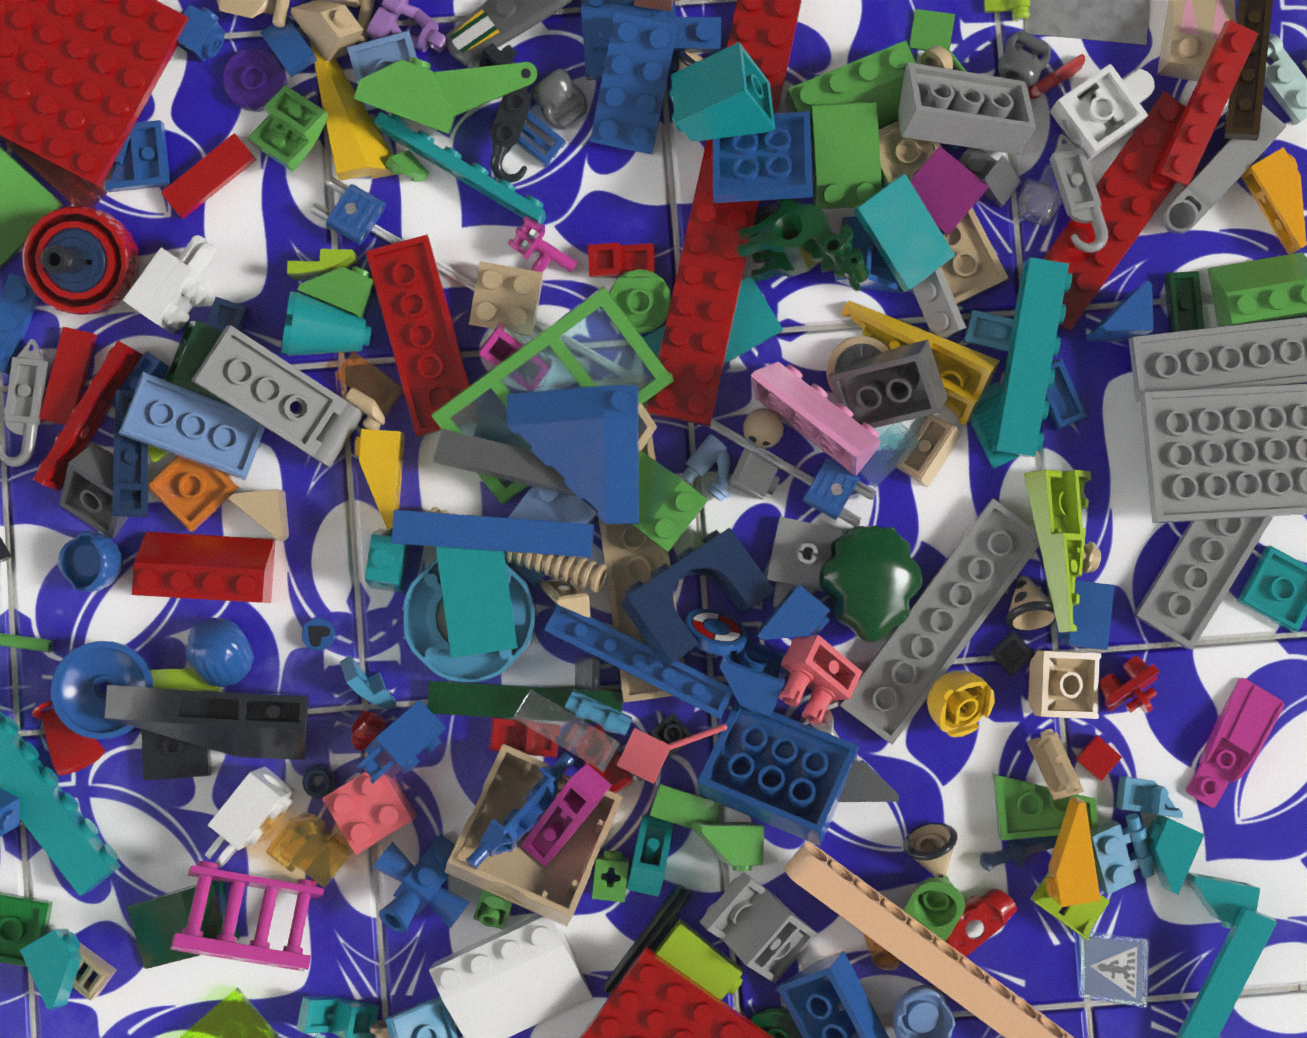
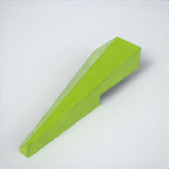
M1045 469L1024 473L1058 631L1059 633L1077 632V626L1073 622V606L1079 604L1080 595L1074 592L1076 577L1082 576L1086 529L1082 523V510L1088 508L1089 499L1084 497L1085 482L1091 481V471H1056Z

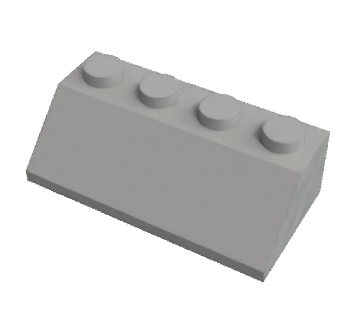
M907 63L898 108V119L902 137L1002 153L1021 154L1036 130V123L1025 81Z

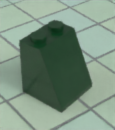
M199 321L188 322L165 381L227 404L191 381L223 331Z

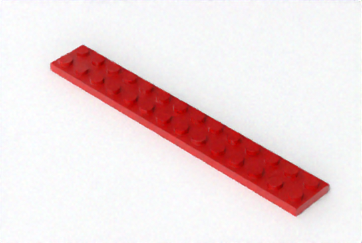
M737 0L727 48L739 42L770 82L773 113H778L802 0ZM713 139L706 140L658 358L666 370L673 375L674 381L649 399L647 408L649 415L711 427L747 256H739L737 246L746 244L750 240L741 239L738 233L739 229L754 226L759 201L714 203Z

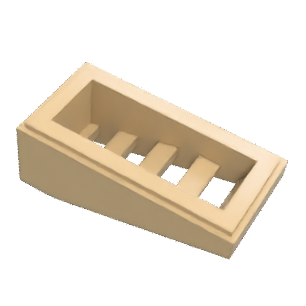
M80 943L79 952L82 960L79 969L84 963L89 967L82 976L77 973L73 987L88 1000L92 1001L99 996L117 969ZM95 971L98 976L91 983L88 981V978Z

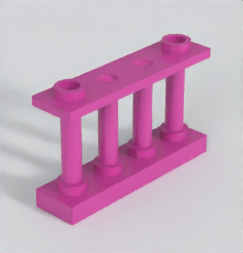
M198 861L197 866H190L187 876L198 877L189 920L187 928L182 930V934H174L170 950L302 972L309 969L311 956L303 954V948L300 947L310 898L318 899L323 896L324 888L316 887L317 882L312 880L297 879V883L218 870V864L207 861ZM211 880L231 883L221 934H217L216 939L202 937L203 931H200ZM245 886L265 889L254 940H250L249 945L236 943L237 937H234ZM278 892L297 895L287 946H283V951L269 949L270 943L267 942Z

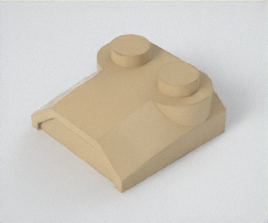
M1037 650L1030 661L1028 702L1034 716L1098 719L1099 658L1101 659V654Z

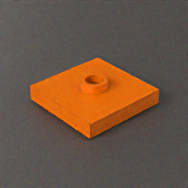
M176 456L148 483V488L190 532H194L240 488L227 474Z

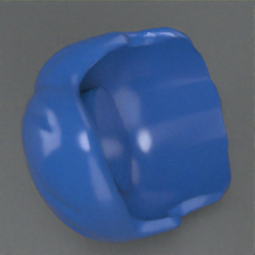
M83 531L74 540L65 543L61 548L58 565L62 575L73 585L75 590L94 592L110 586L121 573L123 560L121 552L118 550V545L110 537L95 531Z
M209 618L198 622L190 631L185 652L186 658L205 683L218 687L235 685L251 670L254 661L252 648L243 631L233 621L225 618Z

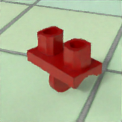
M1136 655L1122 666V669L1130 677V681L1122 685L1114 674L1111 673L1098 682V687L1105 697L1104 706L1109 712H1112L1130 698H1133V700L1125 705L1130 713L1137 708H1140L1146 714L1153 710L1149 700L1155 697L1157 692L1153 687L1144 692L1142 690L1157 680L1156 675L1160 671L1154 664L1149 667Z

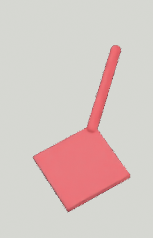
M722 724L669 744L634 728L617 766L654 784L670 750L725 731L727 725Z

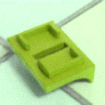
M1048 872L1030 897V900L1082 938L1089 940L1094 924L1110 901L1100 894L1101 901L1068 906L1062 915L1059 913L1062 907L1053 898H1049L1046 890L1045 879L1049 878Z

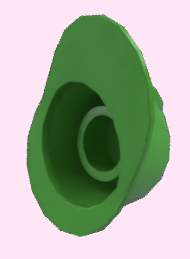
M944 874L942 878L930 877L923 880L911 895L903 911L945 941L951 935L965 909V901L961 892L949 881V877Z

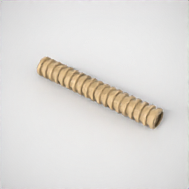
M432 507L428 511L431 513L449 514L447 510L440 512L438 507ZM504 552L507 562L511 564L516 561V564L520 567L525 565L529 570L535 568L537 573L544 571L546 576L553 574L554 578L558 580L562 577L564 582L569 583L572 581L575 586L582 584L584 589L591 587V590L595 593L601 590L607 576L605 564L598 566L596 561L588 562L587 558L584 557L578 559V557Z

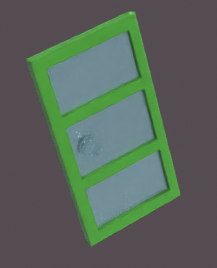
M603 286L433 412L431 416L441 429L530 450L532 446L520 434L515 436L507 428V394L606 385H638L639 404H643L672 383L674 379L673 375L666 370ZM477 473L502 505L530 486Z

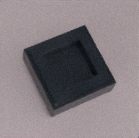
M1010 631L988 652L1009 676H1013L1035 655L1014 631Z

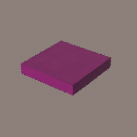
M940 146L910 181L939 230L946 238L989 188L986 183Z

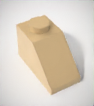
M314 0L292 7L290 10L291 15L326 62L349 54L347 47L354 46L363 31V28L345 4Z

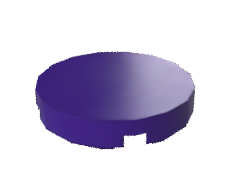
M264 48L239 50L229 58L223 70V86L226 94L235 105L245 111H265L263 107L284 85L287 86L288 79L284 66L275 54Z

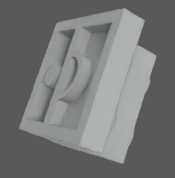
M744 871L739 877L731 881L726 892L707 909L705 916L699 921L706 930L722 939L746 966L773 983H776L817 935L807 923L798 918L769 889Z

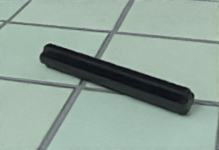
M680 884L676 885L604 982L603 989L606 993L611 995L645 947L650 950L653 949L691 898V892Z

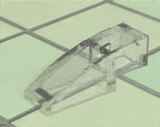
M531 689L513 717L604 772L620 745L615 739L589 725L584 720L575 717L572 713Z

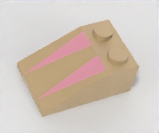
M1168 0L1157 75L1198 82L1225 21L1232 20L1236 22L1235 0Z

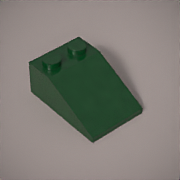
M211 880L200 931H203L202 937L216 939L217 934H221L228 902V894L224 882ZM197 884L127 906L145 969L200 956L199 954L170 950L174 934H182V930L187 928ZM237 925L234 937H237L236 941L240 939Z

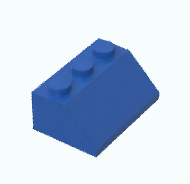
M844 951L813 963L777 986L803 1038H889Z

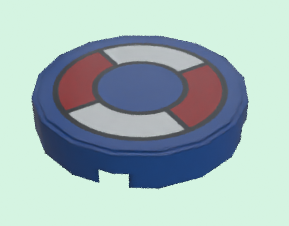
M696 609L689 612L684 620V624L699 643L696 648L709 654L726 656L730 655L731 651H736L737 654L743 650L748 638L747 629L736 618L724 612L712 609Z

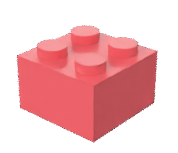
M364 772L322 798L355 855L418 816L396 778L393 777L391 779L387 773L372 784L369 781L371 777L367 772Z

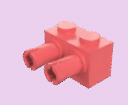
M819 635L793 638L781 663V666L790 675L779 698L785 700L784 703L797 707L807 686L811 689L812 694L801 716L807 718V721L812 724L820 725L831 701L851 698L862 671Z

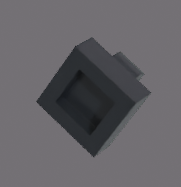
M491 43L483 49L479 67L514 64L513 58L518 53L510 44L500 51Z

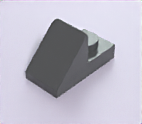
M968 147L958 160L989 186L983 195L1000 208L1004 206L1021 183V180L1003 155L997 161L982 149Z

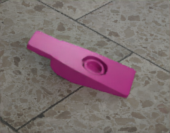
M1239 678L1208 738L1199 760L1200 765L1187 785L1186 793L1209 807H1215L1228 784L1240 779L1257 758L1284 708V702L1249 680Z

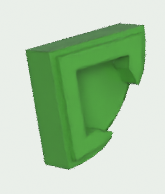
M410 150L389 157L385 163L386 167L394 174L398 175L401 172L406 176L412 177L411 181L414 182L425 181L430 174Z

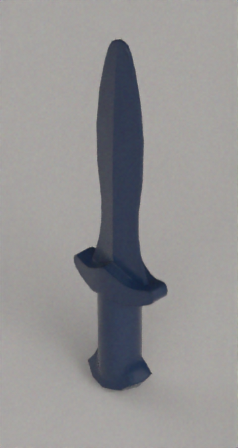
M1058 835L1036 837L1028 841L1016 842L1014 839L1008 840V848L991 854L982 852L980 855V865L984 870L990 872L993 867L1013 860L1018 867L1022 868L1024 866L1022 861L1029 855L1053 849Z

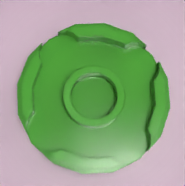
M643 269L628 271L620 276L611 287L609 294L639 334L655 330L668 317L672 299L670 288L664 279L656 273Z

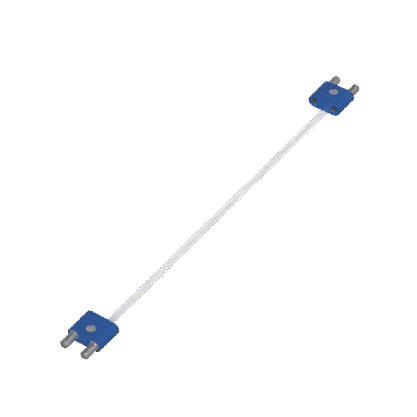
M331 177L327 186L342 195L334 209L330 211L316 202L310 208L311 213L326 221V226L359 245L364 242L370 232L391 244L404 241L376 225L385 209L386 203L354 184L348 186ZM436 259L439 272L475 291V281ZM536 317V328L544 331L550 326ZM565 333L560 336L564 344L619 376L636 375ZM712 419L711 427L709 428L810 485L802 500L803 502L834 520L840 518L852 526H859L862 518L845 509L846 502L853 490L869 500L874 499L877 493L873 488L860 482V476L853 475L846 468L826 458L814 478L769 451L754 447L749 444L745 437Z

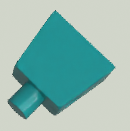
M380 528L371 535L365 581L371 589L404 593L411 545L391 543L392 530Z

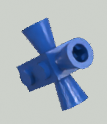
M442 834L438 836L415 866L393 841L373 865V869L402 882L393 894L396 898L379 911L380 919L391 930L405 933L414 914L416 913L419 916L427 904L433 908L450 929L469 905L470 901L441 887L450 875L445 873V869L455 847V844Z

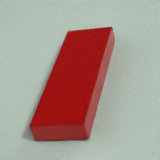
M233 133L165 188L161 194L182 219H185L257 159L239 137Z
M63 326L39 419L61 425L67 424L72 416L74 407L81 401L98 335Z

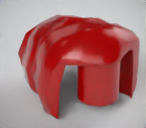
M365 710L361 712L351 727V740L356 750H365L388 727L385 718L374 712L369 713Z

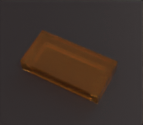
M356 352L351 353L335 374V377L349 388H355L374 399L382 413L386 416L404 394L403 387Z

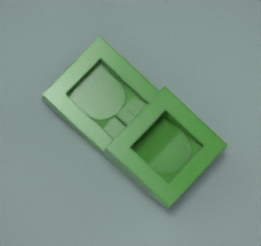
M660 783L650 816L691 828L692 822H715L721 804L698 794L688 793Z

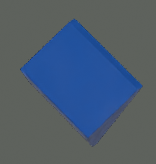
M1146 280L1129 292L1085 338L1089 342H1129L1128 339L1131 337L1145 336L1152 332V284Z

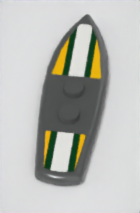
M487 0L445 35L446 47L454 59L462 65H468L482 56L483 49L491 43L497 48L550 17L572 0Z

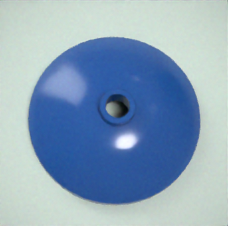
M94 641L81 645L64 657L53 675L51 700L55 712L69 729L81 736L91 739H111L124 735L135 728L105 718L107 693L102 692L100 688L102 682H109L111 685L154 687L152 673L145 660L132 648L118 642Z

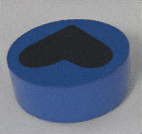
M315 618L308 621L302 629V640L312 650H325L334 643L336 638L334 625L323 618Z

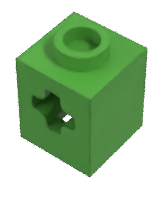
M605 850L603 855H597L592 899L625 902L629 858L623 857V852ZM611 867L615 868V874L620 875V877L614 878V882H608L607 876L602 875V873H607L608 868Z

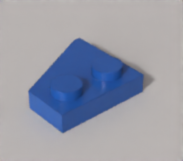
M161 120L135 123L115 159L117 164L110 180L107 179L105 183V189L108 192L170 185L165 125Z

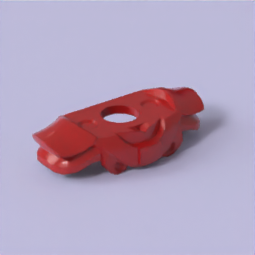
M990 889L981 897L977 894L965 900L963 914L945 942L967 957L1006 925L1007 921L1017 910L1013 899L999 889ZM972 920H979L983 923L984 927L982 934L975 938L969 937L966 933L967 924Z

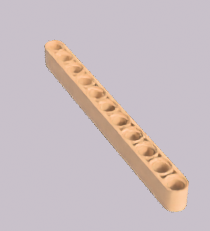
M805 842L784 866L785 872L795 883L1003 1037L1075 1038L813 843Z

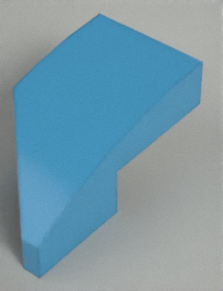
M351 655L340 661L346 683L357 694L367 701L388 710L397 705L394 697L386 689L380 672L368 678Z
M1127 776L1119 777L1116 808L1183 818V812L1175 807L1168 796L1169 792L1165 786L1158 785L1153 780Z

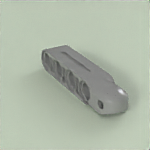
M1262 105L1258 140L1229 139L1196 174L1189 185L1185 186L1165 209L1162 222L1166 230L1173 234H1183L1194 227L1286 128V125Z

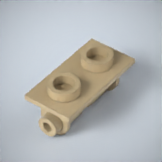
M1047 729L1040 733L1041 737L1027 741L1054 801L1084 792L1080 779L1074 771L1057 732L1054 733L1052 729Z

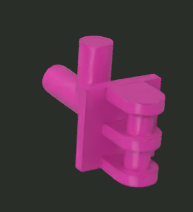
M525 216L522 220L524 222L521 228L517 227L515 230L517 235L514 239H509L508 245L521 253L527 260L534 249L541 253L530 268L532 271L544 272L552 260L568 272H572L577 262L542 239L545 235V225L539 224ZM532 229L535 230L533 236L529 234ZM524 240L528 242L526 246L522 245Z

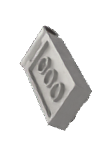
M231 325L226 326L191 380L329 468L365 414ZM294 401L299 404V410L296 413L290 411V404Z

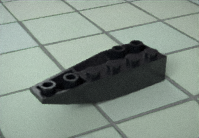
M107 685L105 718L236 757L305 760L309 695Z

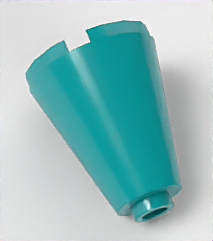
M290 291L281 354L294 356L361 352L362 345L369 346L371 327L365 326L366 320L299 292Z

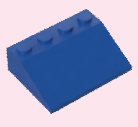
M736 700L725 723L727 729L720 733L697 781L700 796L821 846L836 811L859 746L831 734L821 732L774 711L772 716L752 713L746 707L741 706Z

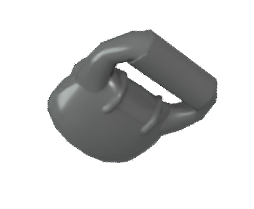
M1018 31L1008 39L1005 45V53L998 63V71L1002 77L1025 81L1027 87H1030L1038 81L1041 71L1049 63L1051 48L1048 43L1025 31ZM1017 42L1043 55V57L1038 59L1037 55L1023 50L1022 47H1015V43Z
M561 68L553 71L530 90L531 97L540 106L545 120L556 129H566L587 113L588 104L585 94L578 86L572 83L568 73ZM574 96L580 101L559 118L554 119L552 112L557 110L567 100H571Z

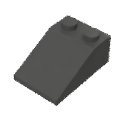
M928 339L896 347L829 375L838 403L846 406L854 414L852 418L860 425L865 422L873 428L938 414L948 398Z

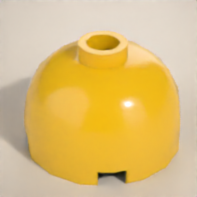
M954 670L942 675L935 681L927 697L929 715L942 731L952 737L965 736L978 729L980 726L977 722L983 715L988 718L995 702L992 688L981 677L965 670Z

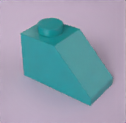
M642 814L627 890L659 897L665 875L674 823Z
M1158 815L1157 819H1153L1147 828L1148 839L1146 844L1148 850H1151L1153 853L1154 867L1162 887L1179 895L1205 834L1168 817Z
M1188 872L1185 880L1210 916L1222 921V927L1232 928L1243 905L1257 911L1261 888L1246 882Z
M55 929L20 949L47 1010L67 1005L82 960L79 952L80 942L69 929Z

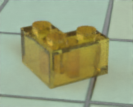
M305 812L290 819L265 851L291 873L300 868L324 888L333 881L354 853L349 848L350 845L344 836L339 833L331 834L324 828L325 822L313 813L307 815Z

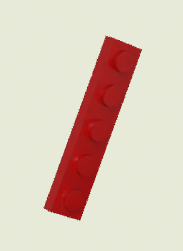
M1232 20L1225 21L1156 174L1182 186L1189 185L1259 33Z
M117 340L114 347L108 351L106 360L97 375L91 379L89 388L83 398L74 407L72 416L64 429L57 435L55 444L47 457L40 463L33 480L43 486L61 491L64 486L69 462L88 447L113 406L109 402L116 394V390H119L143 356L142 353Z

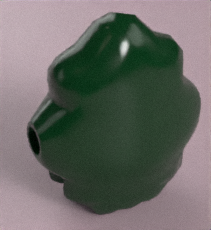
M854 526L848 529L843 536L832 542L831 557L821 566L819 583L825 593L833 599V617L839 623L848 626L861 640L873 643L882 640L894 627L902 625L907 620L910 614L909 599L921 589L922 573L919 565L910 557L909 542L899 536L894 527Z

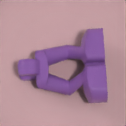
M383 0L382 7L378 8L368 25L366 35L369 38L376 40L391 34L402 33L396 21L401 14H404L414 19L423 29L420 36H411L415 50L425 52L430 47L438 53L444 51L446 37L438 32L439 25L420 8L409 5V0Z

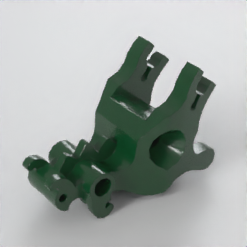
M776 199L777 203L781 206L777 213L755 226L739 229L738 235L741 239H750L746 244L737 246L739 256L743 257L752 254L754 263H764L762 268L751 270V277L754 281H763L779 275L792 277L810 271L820 261H822V272L834 270L836 277L849 278V284L854 291L861 290L859 283L864 282L869 277V269L864 264V256L861 249L852 248L850 243L854 235L851 227L847 225L841 226L840 231L842 234H835L830 228L824 212L815 205L800 204L795 202L794 199Z

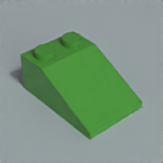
M877 102L811 105L812 201L820 209L856 208L881 190Z
M640 450L639 524L630 525L668 553L707 503L708 499Z

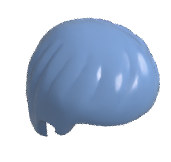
M920 985L909 989L901 995L893 1012V1029L896 1038H951L955 1027V1020L941 991L930 985Z

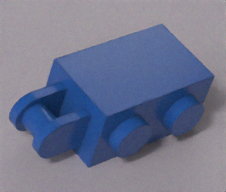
M419 700L365 749L369 755L357 768L359 770L364 769L371 777L369 781L372 784L385 773L391 779L400 771L406 775L420 762L417 756L422 751L428 755L442 742L438 737L446 727Z

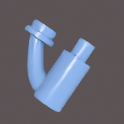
M709 434L685 463L688 468L681 477L691 484L697 476L702 478L716 462L718 464L717 482L711 480L707 491L722 502L730 496L726 492L730 475V458L726 451L727 447L716 437Z

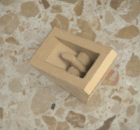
M275 489L234 493L228 498L277 540H287L289 530L285 491Z

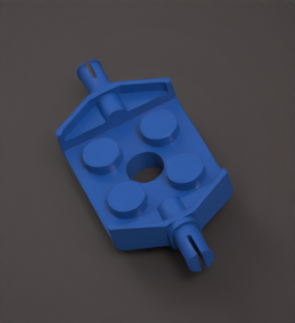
M563 753L553 766L541 767L539 769L544 776L527 794L525 800L528 802L520 810L514 808L503 821L505 827L493 818L482 836L479 846L466 859V862L473 869L476 870L488 855L492 857L493 855L514 850L517 841L535 826L558 795L559 782L562 780L565 771L574 763L573 758L567 753Z

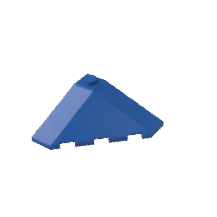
M606 385L507 394V428L515 436L520 434L532 446L531 452L548 468L554 467L565 478L563 483L581 501L585 498L598 511L596 515L605 524H639L638 385Z

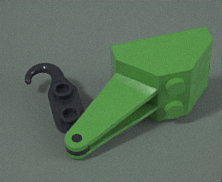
M411 56L409 62L399 60L359 80L354 95L355 100L447 134L451 132L456 115L502 97L491 131L493 152L490 166L498 179H504L509 183L519 181L524 177L527 171L526 166H522L515 174H509L504 171L502 163L505 155L518 142L531 105L527 88L537 78V69L532 63L522 62L433 72L430 70V63Z

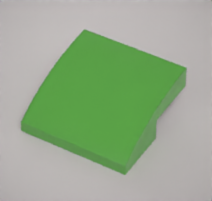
M284 85L263 107L268 116L247 138L253 146L294 172L315 145L329 115L325 110Z

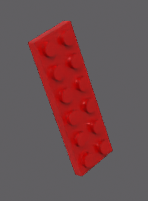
M426 234L366 251L416 437L442 431L431 416L432 413L470 386L430 237ZM474 401L452 416L458 426L479 421Z

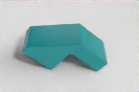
M305 996L302 999L296 1030L303 1034L331 1032L340 1038H373L374 1034L370 1033V1026L375 1025L379 1006L334 996Z

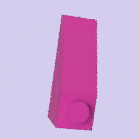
M588 764L583 766L567 781L521 844V847L546 868L595 809L612 785Z

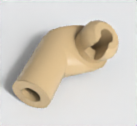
M351 388L345 400L367 415V418L363 421L365 428L379 430L380 426L385 423V416L376 401L359 390Z

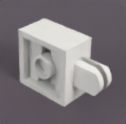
M1109 64L1060 98L1049 112L1069 140L1078 149H1084L1087 161H1089L1138 127L1148 116L1140 103L1152 94L1155 88L1154 80L1151 74L1142 69L1134 70L1121 78L1114 67Z
M196 235L191 239L178 259L161 247L122 301L160 327L174 334L176 330H180L185 326L189 319L188 313L195 303L199 304L208 293L207 287L210 282L200 274L215 255L216 246L209 242L206 243L203 237Z
M266 766L250 772L208 824L220 836L208 849L205 856L211 860L228 841L230 844L215 862L221 868L237 850L248 845L253 847L257 842L260 843L273 828L269 825L271 820L274 821L278 816L281 817L292 805L293 801L290 797L295 790Z

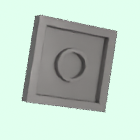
M779 517L766 579L792 586L800 584L806 589L825 592L819 583L820 569L831 557V544L842 536L843 530Z

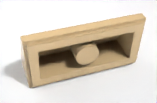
M934 415L927 416L895 467L920 484L928 487L960 439L961 433L956 426Z
M563 579L542 581L540 583V588L555 603L582 616L590 617L589 594L579 585H573L572 581L566 583Z

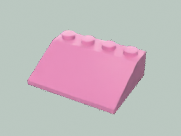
M776 362L755 370L751 375L755 399L768 409L776 412L782 420L856 476L880 447L881 440L877 438L879 433L872 426L865 422L860 425L852 418L854 414L841 403L834 405L827 399L828 394L815 383L811 386L801 379L803 377L801 372L792 365L788 364L785 367L780 362Z

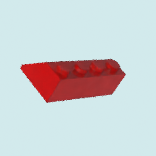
M146 532L134 561L131 595L271 603L276 539Z

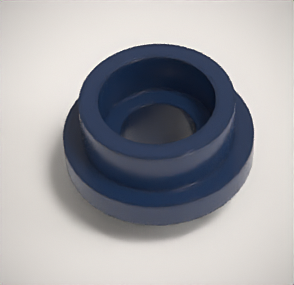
M323 765L309 768L302 779L305 792L313 798L327 796L333 791L336 783L332 770ZM317 775L325 779L323 787L315 785L314 779Z

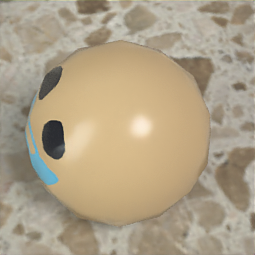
M756 409L748 414L744 421V436L749 444L756 448L766 449L773 447L783 436L784 426L782 419L771 409Z

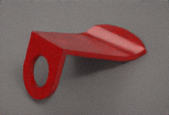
M52 700L37 706L32 711L33 717L42 719L50 757L58 775H67L82 770L93 764L105 753V749L97 739L81 736L69 729L60 720L54 708L42 711L53 705Z

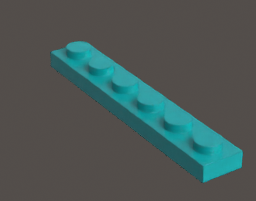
M381 111L378 114L374 124L383 135L520 217L524 218L527 216L539 224H543L546 214L545 210L542 209L543 204L530 195H527L526 198L515 192L516 188L511 183L501 178L497 182L488 176L489 172L475 162L469 165L462 161L461 154L451 147L445 146L442 149L434 144L435 139L426 132L418 130L416 133L407 128L408 123L399 116L392 113L389 117Z

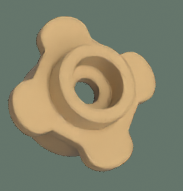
M1089 542L1084 547L1082 571L1083 573H1092L1099 567L1101 551L1094 542Z

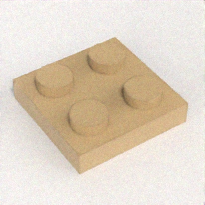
M480 261L469 325L495 329L501 321L518 334L533 336L544 273Z

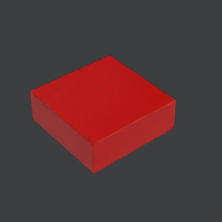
M1094 735L1074 759L1098 781H1102L1120 761L1122 756L1102 738Z

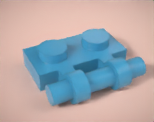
M575 690L572 691L564 707L576 714L575 717L581 720L589 719L600 724L603 730L609 733L614 732L625 736L632 721L631 716Z
M1138 814L1127 815L1126 821L1128 826L1121 829L1119 823L1112 820L1090 830L1098 881L1101 891L1108 895L1135 883L1133 870L1137 868L1140 869L1141 876L1144 878L1154 875L1152 865L1155 863L1152 851L1148 850L1145 840L1147 838L1146 827L1144 824H1141ZM1132 842L1135 852L1128 855L1126 844Z

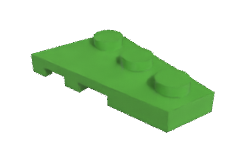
M993 774L1000 840L1058 835L1071 797H1078L1086 802L1090 830L1099 827L1095 798L1076 794L1054 801L1047 786Z

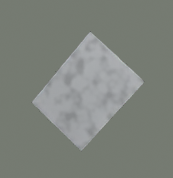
M1030 0V8L1028 9L1030 16L1025 21V32L1034 35L1146 45L1150 0Z

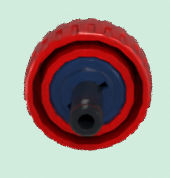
M62 207L61 209L50 211L46 216H42L30 229L22 251L23 271L33 292L48 306H53L56 310L69 314L92 315L115 308L125 298L139 277L140 257L137 244L134 242L131 232L111 214L91 207Z

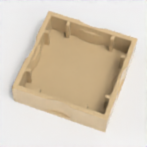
M503 744L483 785L480 798L471 816L467 819L448 859L445 873L567 927L574 915L590 877L594 862L607 837L623 797L608 790L595 809L546 868L521 847V844L532 831L531 829L517 841V845L512 852H503L492 857L488 855L475 870L466 862V859L479 846L481 838L490 822L494 818L505 827L503 821L514 808L520 810L528 802L525 800L527 794L544 776L539 769L549 766L546 762ZM563 774L562 780L558 785V794L572 776Z

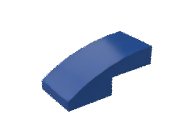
M286 17L284 27L278 28L272 24L260 32L291 78L317 61L316 56L288 17Z

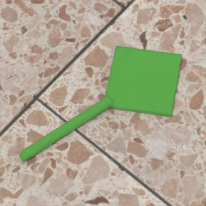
M915 9L909 48L927 51L932 46H941L950 52L955 68L958 71L967 72L950 51L955 14Z

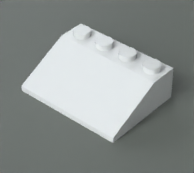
M539 914L434 962L429 969L442 1001L464 1038H508L593 998L561 925Z

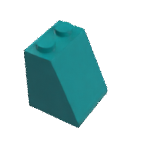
M739 42L671 74L672 89L670 90V96L674 103L672 120L676 129L679 132L683 131L691 142L766 133L775 130L770 82Z

